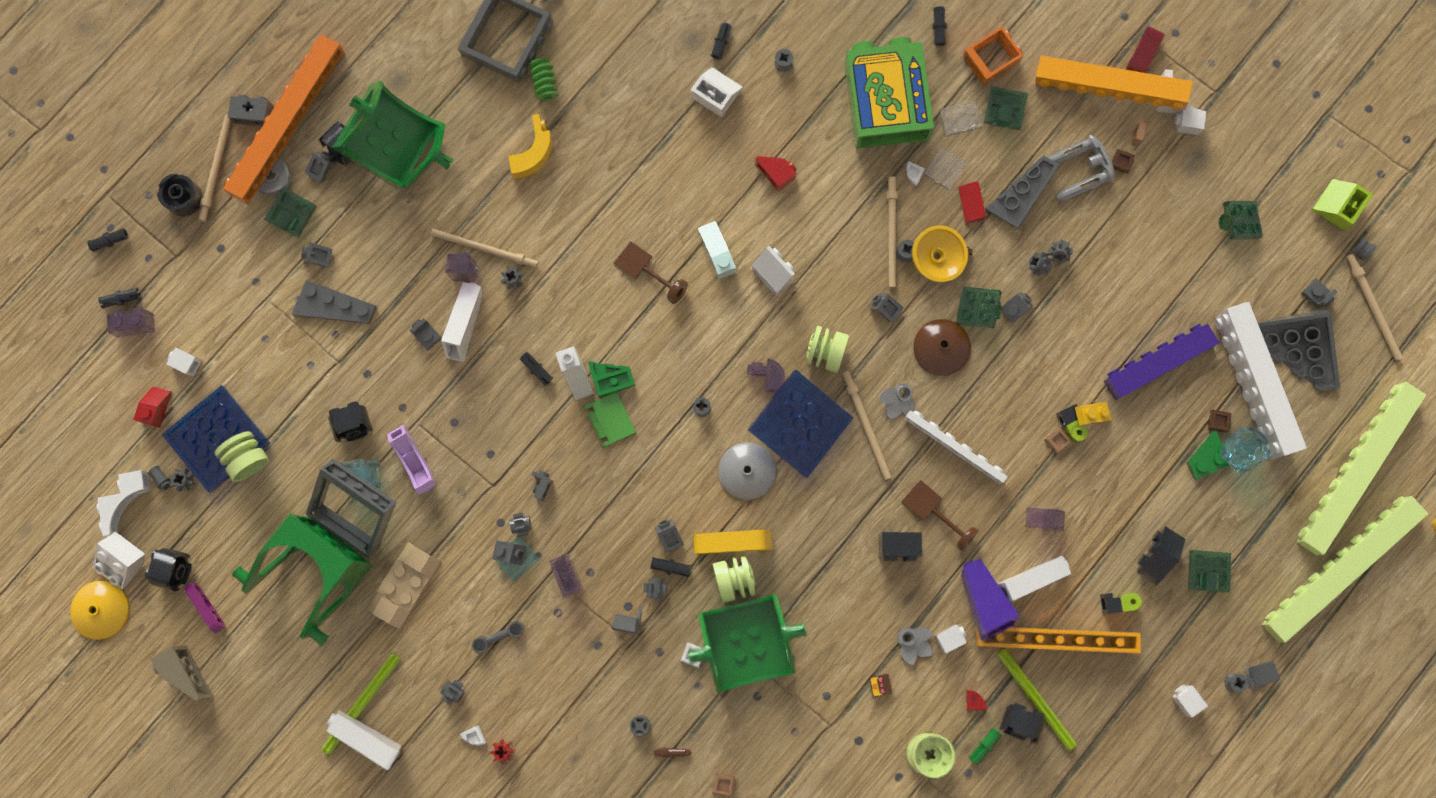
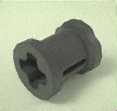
M700 397L694 401V412L698 416L705 417L710 413L711 406L708 399ZM701 403H704L705 407H707L704 408V411H700L698 408Z
M1232 673L1227 675L1224 680L1226 688L1231 691L1244 692L1249 685L1248 679L1242 674ZM1236 679L1239 680V683L1234 686V683L1237 682Z

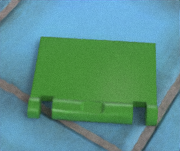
M617 392L584 406L585 410L594 408V411L587 415L599 440L608 438V441L601 444L603 448L636 433Z

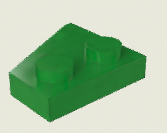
M593 361L588 362L599 398L635 386L630 367L614 366L607 363L600 364Z
M1216 430L1209 434V437L1199 446L1196 453L1186 462L1194 480L1232 465Z

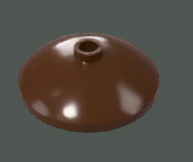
M937 319L921 327L914 339L913 350L917 362L924 370L934 375L947 376L956 373L967 363L971 352V343L968 334L959 324L951 320ZM941 342L947 343V347H941Z

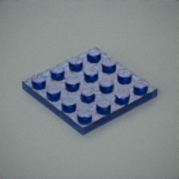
M794 369L747 431L802 476L808 478L854 417L799 371Z
M223 385L218 387L161 434L209 493L213 492L229 478L226 472L228 465H221L220 459L215 455L216 449L222 443L237 434L247 431L251 432L254 439L257 440L258 446L256 448L264 449L271 443Z

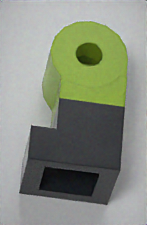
M1077 404L1056 413L1065 433L1073 442H1080L1088 436L1087 428L1084 425L1079 426L1075 407L1078 406Z
M1112 593L1100 594L1103 614L1133 611L1139 609L1142 605L1141 597L1136 593H1127L1118 598H1113Z

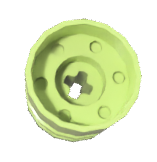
M817 326V329L811 335L808 345L806 364L811 366L814 357L817 358L815 367L818 368L822 360L826 361L825 370L838 373L849 335L837 331L833 339L829 338L830 329L827 328L825 336H821L822 327Z
M249 431L231 437L215 451V455L220 459L221 465H228L226 472L233 482L249 478L269 462V458L263 449L256 448L258 442Z
M745 555L740 556L742 561L740 566L737 565L736 558H733V568H729L726 561L713 563L723 603L734 601L736 598L735 591L739 590L743 598L746 597L745 588L749 589L750 596L755 595L756 583L751 565Z
M922 733L916 735L910 741L907 747V760L914 771L927 777L938 778L946 775L952 769L955 762V752L952 744L946 738L937 734ZM926 750L930 751V754L932 755L931 758H926Z

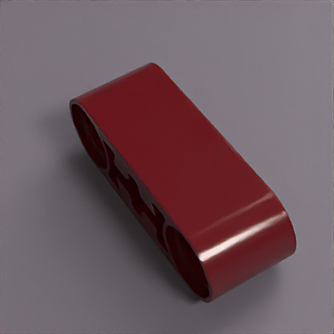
M1148 26L1125 70L1146 73L1165 33Z

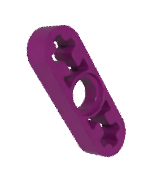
M195 582L186 586L184 590L208 627L214 633H218L225 628L223 620L200 586Z

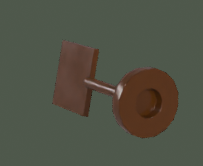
M630 241L614 264L635 279L644 270L669 288L667 294L668 301L672 304L677 303L685 294L688 282L679 279L672 285L650 270L646 265L652 259V256Z
M920 480L902 502L922 520H925L933 512L961 536L957 543V548L960 551L964 550L975 538L979 530L971 527L964 533L935 509L943 498Z

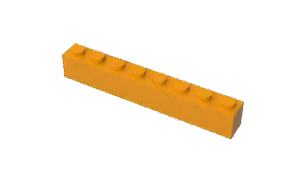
M1040 56L1035 84L1041 87H1057V89L1063 91L1068 89L1075 90L1080 94L1092 93L1098 97L1110 96L1116 100L1127 99L1138 104L1145 102L1156 107L1168 106L1174 110H1186L1193 81Z
M976 626V646L1141 653V633L1009 628L982 641Z

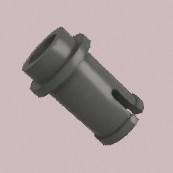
M154 466L149 470L148 475L156 482L158 489L163 491L170 487L171 478L166 477L159 466Z

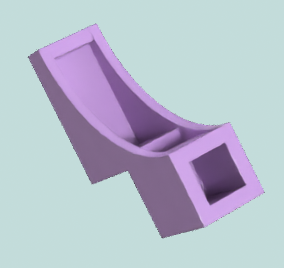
M402 425L388 433L389 444L404 465L418 495L431 490L436 485L431 468L418 451L416 442L406 427Z

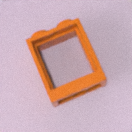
M1001 26L965 49L962 57L984 86L1020 63L1023 52L1019 45H1015L1011 34ZM998 40L1011 57V60L995 71L990 72L977 52Z

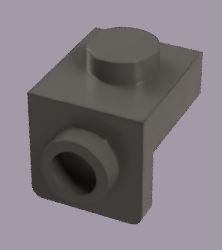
M1019 292L1000 309L1013 323L1033 307L1032 299L1028 294Z
M496 540L492 559L522 565L526 547Z

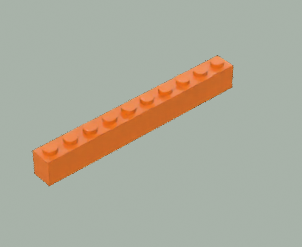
M320 35L314 41L309 54L303 58L302 65L295 71L292 81L284 88L280 100L276 101L273 111L265 118L261 130L255 134L254 141L246 148L242 160L236 164L233 174L226 180L223 189L229 196L247 205L250 204L344 54V50L339 43L323 35Z

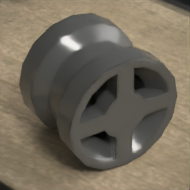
M780 49L775 54V67L781 72L790 70L793 65V54L788 49Z
M1362 237L1353 246L1351 252L1353 254L1357 253L1360 259L1364 261L1374 252L1377 246L1370 244L1366 237Z
M904 240L899 244L896 251L899 260L908 262L913 259V241Z
M643 715L634 717L630 722V730L635 736H643L650 729V721Z

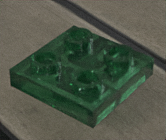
M991 86L983 123L1020 131L1028 93Z
M282 188L264 220L299 238L317 206L297 194Z
M1226 201L1223 203L1224 214L1220 216L1218 225L1221 230L1228 231L1230 240H1252L1263 237L1256 201Z
M963 286L956 323L965 326L994 329L996 319L998 320L1001 315L1000 299L1002 292L995 289Z
M1189 550L1188 589L1230 593L1231 553Z

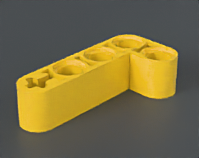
M770 530L693 534L694 554L773 551L772 531Z

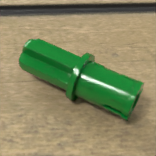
M992 727L982 741L979 740L980 744L971 753L969 759L978 765L989 751L992 752V747L1002 735Z

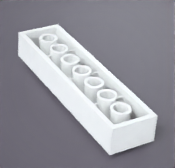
M1249 301L1227 308L1215 316V326L1221 332L1222 344L1228 350L1229 362L1235 368L1236 380L1241 384L1244 400L1250 406V415L1257 424V433L1264 440L1266 455L1272 460L1306 449V444Z

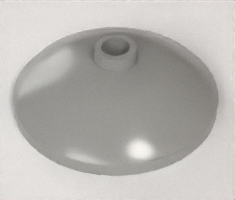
M745 442L734 445L725 452L719 464V479L722 486L730 495L741 500H753L765 495L771 489L776 478V465L772 455L764 447L755 443ZM746 466L751 468L750 473L744 472Z

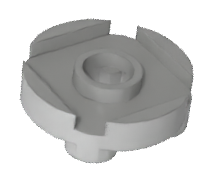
M277 159L258 190L265 195H275L290 187L291 171L285 162ZM271 172L276 175L272 180L267 179Z

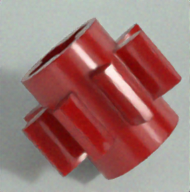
M501 739L500 745L497 743L492 744L495 749L489 752V754H494L493 762L501 760V765L505 764V759L513 760L510 755L516 750L511 749L510 745L512 742L506 744L504 739ZM502 747L503 750L507 751V753L504 754L503 757L502 753L498 752V750L502 749Z

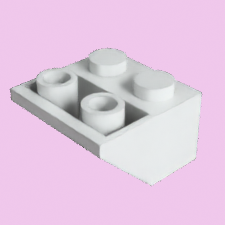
M711 68L703 73L691 89V98L722 118L743 87L716 69Z
M768 246L752 264V271L778 297L794 283L795 269L789 262L785 263L781 259L782 255L776 248L772 249Z
M114 532L97 544L92 568L98 574L107 578L112 585L118 586L123 590L142 567L145 554L117 532Z

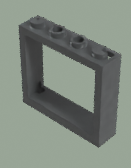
M484 0L463 37L458 50L461 56L520 83L524 75H527L530 62L535 60L538 47L543 45L546 32L551 30L553 23L551 13L524 0H502L541 19L516 67L513 69L473 50L499 0Z
M332 459L319 471L306 516L369 558L380 547L397 502ZM330 482L380 516L372 537L323 504Z

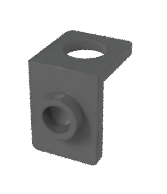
M640 605L637 618L615 614L612 629L638 634L643 606Z
M1274 661L1246 668L1245 673L1252 691H1256L1257 686L1280 680Z

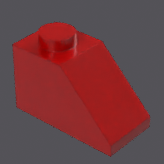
M764 156L755 158L757 167L778 192L796 179L797 169L791 162L788 163L782 158Z
M152 387L139 401L133 420L160 428L172 392Z

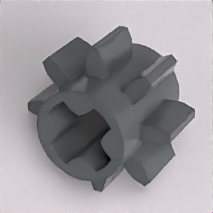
M1061 239L1056 243L1052 242L1048 255H1053L1052 261L1060 264L1066 260L1070 261V256L1073 254V248H1069L1070 242Z
M1035 253L1029 260V269L1033 270L1035 275H1047L1052 269L1053 259L1049 258L1047 253Z
M507 267L505 273L501 272L504 277L501 283H507L506 288L508 290L511 287L518 290L517 286L524 284L521 280L524 274L523 272L518 273V267H515L514 270ZM514 276L516 277L515 280H514V279H512L511 281L509 280V277H512V278H513Z
M183 468L182 472L179 469H175L173 476H169L172 481L170 486L176 487L178 492H181L182 489L190 491L189 487L195 484L193 482L195 474H188L189 469Z
M524 513L513 514L514 519L509 520L512 534L517 533L518 537L527 536V531L532 530L530 517L524 516Z
M649 578L648 583H644L643 592L648 593L647 598L662 599V594H667V584H663V579Z
M448 680L440 692L444 695L441 700L449 705L452 702L457 704L465 693L461 689L464 684L458 680H454L453 683Z

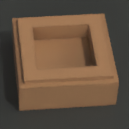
M1140 121L1134 128L1131 143L1133 146H1139L1143 142L1147 123Z
M1061 427L1044 439L1056 454H1059L1073 442Z
M716 773L712 794L732 797L735 776Z

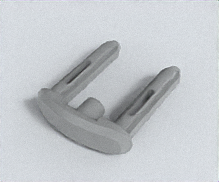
M1087 135V139L1047 156V158L1059 164L1091 149L1095 155L1088 158L1090 167L1093 169L1101 165L1103 169L1102 173L1060 191L1056 195L1058 201L1069 200L1106 182L1110 184L1113 182L1115 173L1112 161L1105 147L1095 136ZM1080 148V149H1078V150H1076V151H1074V152H1072V153H1069V154L1065 155L1066 153H1068V152H1070V151H1072V150H1074V149ZM1097 180V182H1095V183H1093V184H1091V185H1088V186H1086V187H1084V188H1081L1082 186H1084V185H1086V184H1088V183H1091V182Z

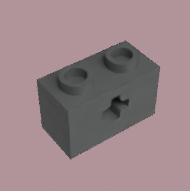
M246 95L231 96L228 118L234 124L263 126L265 118L273 111V105L267 98L261 96L256 98H250Z

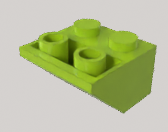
M1332 179L1312 208V211L1345 231L1354 225L1373 194L1358 184Z

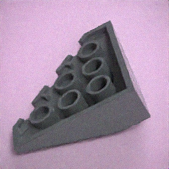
M1328 309L1257 322L1270 356L1273 359L1291 367L1290 370L1302 379L1306 378L1314 384L1313 386L1319 391L1340 388L1331 312Z

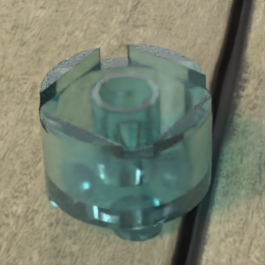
M1242 427L1223 442L1220 455L1238 473L1251 471L1264 462L1270 455V449H1267L1266 444L1268 441L1260 431L1252 427L1250 429Z
M364 459L340 462L341 465L373 487L380 488L379 460H368V463L364 462Z

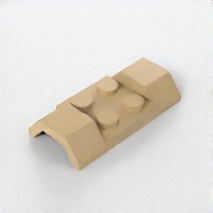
M408 542L381 583L367 610L386 623L401 629L442 561Z

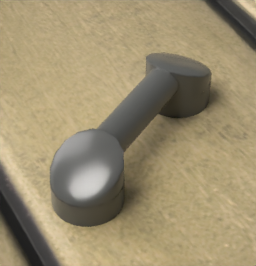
M513 621L507 629L488 637L479 636L472 642V649L476 653H483L490 644L510 635L512 637H520L524 632V625L520 621Z

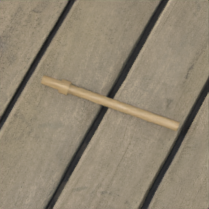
M228 115L224 117L204 198H201V210L198 218L201 222H206L208 211L212 207L213 201L211 199L232 122Z
M891 176L888 177L887 191L889 288H896V200H898V191H896V177Z
M431 230V236L505 258L521 266L524 264L537 268L539 265V261L527 258L520 253L514 254L440 230Z
M1354 254L1347 256L1352 268L1351 273L1357 279L1395 361L1403 358L1364 276L1365 271L1363 267H1360Z
M846 371L842 375L847 385V393L851 395L884 480L890 479L892 476L859 397L857 384H854L850 372Z

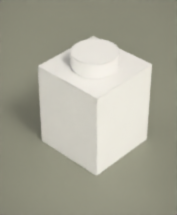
M175 347L174 351H171L168 355L166 364L194 377L202 360Z
M953 625L934 635L942 652L945 654L967 643L965 640L967 635L964 629L958 627V625Z
M1182 685L1175 690L1176 694L1172 696L1186 717L1193 718L1208 706L1193 686Z

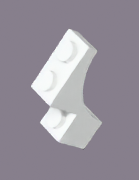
M1165 69L1159 76L1173 78V70ZM1189 104L1186 110H1174L1168 106L1156 107L1158 112L1176 114L1174 125H1177L1176 132L1199 135L1204 130L1206 111L1196 109Z
M139 470L118 474L117 487L120 494L98 498L97 512L100 514L99 530L102 536L108 537L114 532L118 533L119 520L126 506L137 496L151 491L148 472Z

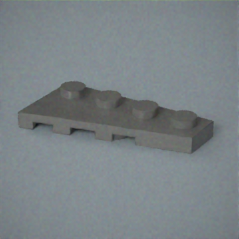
M1043 155L1019 179L1012 183L1005 192L1000 194L992 204L987 206L985 210L1018 229L1059 168V164Z
M306 280L291 315L370 324L377 306Z

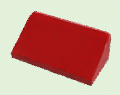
M979 181L958 187L965 223L984 220L986 213Z

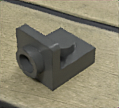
M328 152L313 153L304 173L319 182H323L330 166L336 165L337 161Z
M309 243L302 250L301 257L304 258L303 263H311L327 268L333 249Z
M1317 278L1301 292L1316 308L1324 305L1326 307L1335 300L1333 296L1337 293L1335 289L1330 291Z
M879 293L872 299V304L869 308L877 311L888 322L893 323L904 307L889 294Z
M424 318L417 320L412 325V329H410V332L427 350H430L442 339Z
M539 470L536 473L533 471L531 475L541 479L540 483L537 482L533 489V493H535L533 497L544 501L553 480L549 478L550 474Z
M673 519L663 520L655 526L666 553L684 545Z

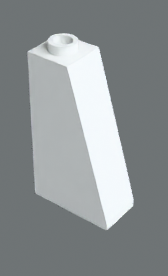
M462 283L441 340L445 357L460 362L465 361L483 297L482 288L476 283Z
M575 347L556 352L561 371L575 399L579 400L593 395L594 392L583 361Z
M1060 556L997 584L1011 602L1068 576L1071 572L1068 562L1063 556Z
M340 710L336 715L332 713L326 723L329 725L327 732L386 770H389L400 751V744Z

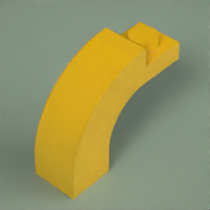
M539 114L532 115L535 140L531 148L524 153L508 156L511 174L514 179L524 178L537 172L544 166L551 154L552 135L550 130L546 128L545 120H541Z

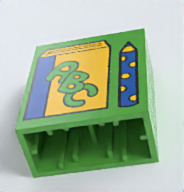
M899 37L891 40L889 46L874 47V43L870 41L854 44L852 50H847L844 66L855 149L929 141L934 130L922 42L911 43L910 38Z

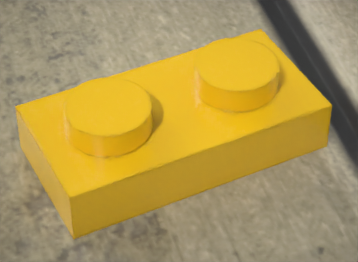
M1107 402L1075 407L1079 426L1111 421Z

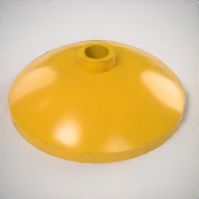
M937 225L925 229L917 236L912 248V258L916 269L923 277L933 282H948L958 277L965 269L968 261V249L963 237L957 231L947 226ZM934 253L938 254V259L934 258Z
M95 581L85 585L77 592L71 603L70 616L75 629L81 635L96 640L106 639L114 636L124 627L129 617L130 604L126 593L118 586H114L108 581ZM93 607H96L95 613L92 612Z

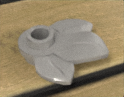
M899 384L895 388H887L879 397V402L886 404V414L889 419L896 418L902 412L907 415L910 410L914 412L915 404L911 398L912 389L907 384ZM901 390L905 392L903 397L900 396Z
M917 627L915 629L904 628L900 630L897 639L901 645V656L908 664L913 665L917 656H932V649L927 641L932 636V632L925 627ZM905 634L910 635V641L906 642L904 640Z

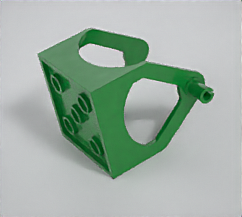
M380 80L369 85L362 99L357 97V95H354L351 99L349 106L355 110L332 146V149L395 189L408 188L434 161L446 170L450 167L449 163L453 162L452 158L441 152L446 124L434 120L410 107L392 94ZM434 138L433 147L426 159L412 173L420 156Z
M289 513L259 551L249 573L241 566H238L231 576L243 584L241 591L246 594L285 561L291 553L299 550L307 552L316 561L321 570L323 591L299 637L303 640L310 637L322 646L329 636L318 627L344 603L373 565L311 518ZM288 546L281 555L259 573L271 548ZM344 582V593L319 616L329 595Z
M776 594L698 613L705 646L702 649L688 651L690 665L702 661L709 662L717 693L796 673L790 642L791 639L807 636L804 623L790 627L785 625Z

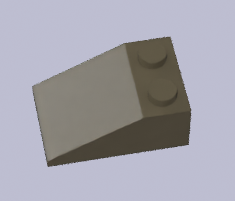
M172 646L151 658L152 668L156 674L195 701L214 697L187 646Z

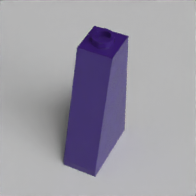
M981 559L967 562L963 566L961 578L982 641H985L1015 626L1020 616Z

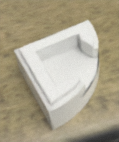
M910 161L907 162L906 175L914 186L917 187L925 168Z
M479 725L460 734L464 741L472 745L487 743Z

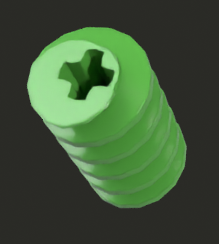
M547 58L536 59L530 63L533 87L536 90L535 96L541 101L551 100L559 96V93L555 91L557 89V85L554 84L556 78H553L555 72L551 71L554 66L549 64L550 60Z

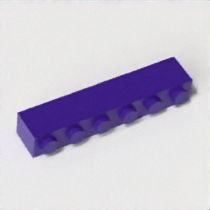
M1207 323L1204 326L1198 324L1189 329L1191 333L1187 335L1181 333L1174 337L1173 343L1168 344L1165 342L1157 347L1158 351L1153 354L1151 351H1148L1141 355L1142 360L1128 362L1124 365L1125 369L1119 372L1116 369L1108 373L1109 378L1104 380V383L1114 400L1120 399L1218 345L1220 342L1209 324Z

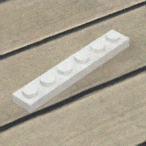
M910 410L904 417V420L999 485L1007 479L1003 469L996 465L993 467L988 464V459L980 454L977 456L972 453V449L968 445L959 444L950 433L946 432L944 434L939 430L940 427L937 424L925 421L921 413Z

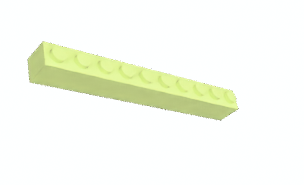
M1408 382L1396 384L1391 389V396L1380 406L1381 411L1378 416L1376 415L1371 420V427L1360 437L1359 440L1361 442L1359 446L1351 451L1349 455L1351 457L1350 460L1340 468L1339 472L1341 474L1331 482L1329 486L1330 491L1320 499L1319 508L1317 511L1312 512L1308 519L1310 522L1299 532L1297 543L1315 555H1324L1425 398V393Z
M1401 496L1393 502L1394 506L1390 510H1384L1379 515L1380 519L1368 524L1365 527L1366 531L1362 535L1358 534L1350 541L1351 545L1339 550L1336 553L1337 557L1333 561L1329 560L1322 566L1323 570L1321 572L1311 575L1308 578L1309 582L1305 586L1302 585L1293 592L1295 595L1292 598L1282 601L1279 605L1280 608L1276 612L1272 611L1265 617L1266 621L1262 625L1278 643H1286L1428 515L1427 511L1413 496Z

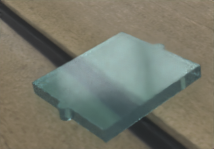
M516 537L510 542L526 547L522 565L497 561L501 566V571H505L512 582L539 561L538 557L531 550L532 547L528 546L522 537Z

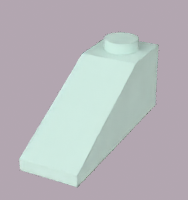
M716 222L699 227V233L718 280L735 274L736 266Z

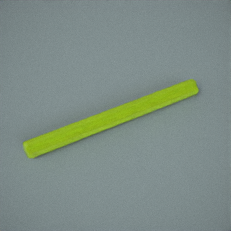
M1007 649L1000 650L997 656L1037 710L1045 714V721L1067 750L1075 748L1077 744Z
M392 653L348 711L347 715L357 720L400 662L401 658L398 655ZM331 734L321 750L329 755L341 740Z

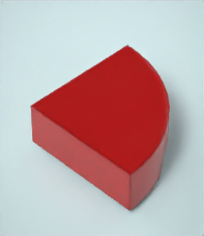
M966 690L967 710H987L986 702L978 693Z

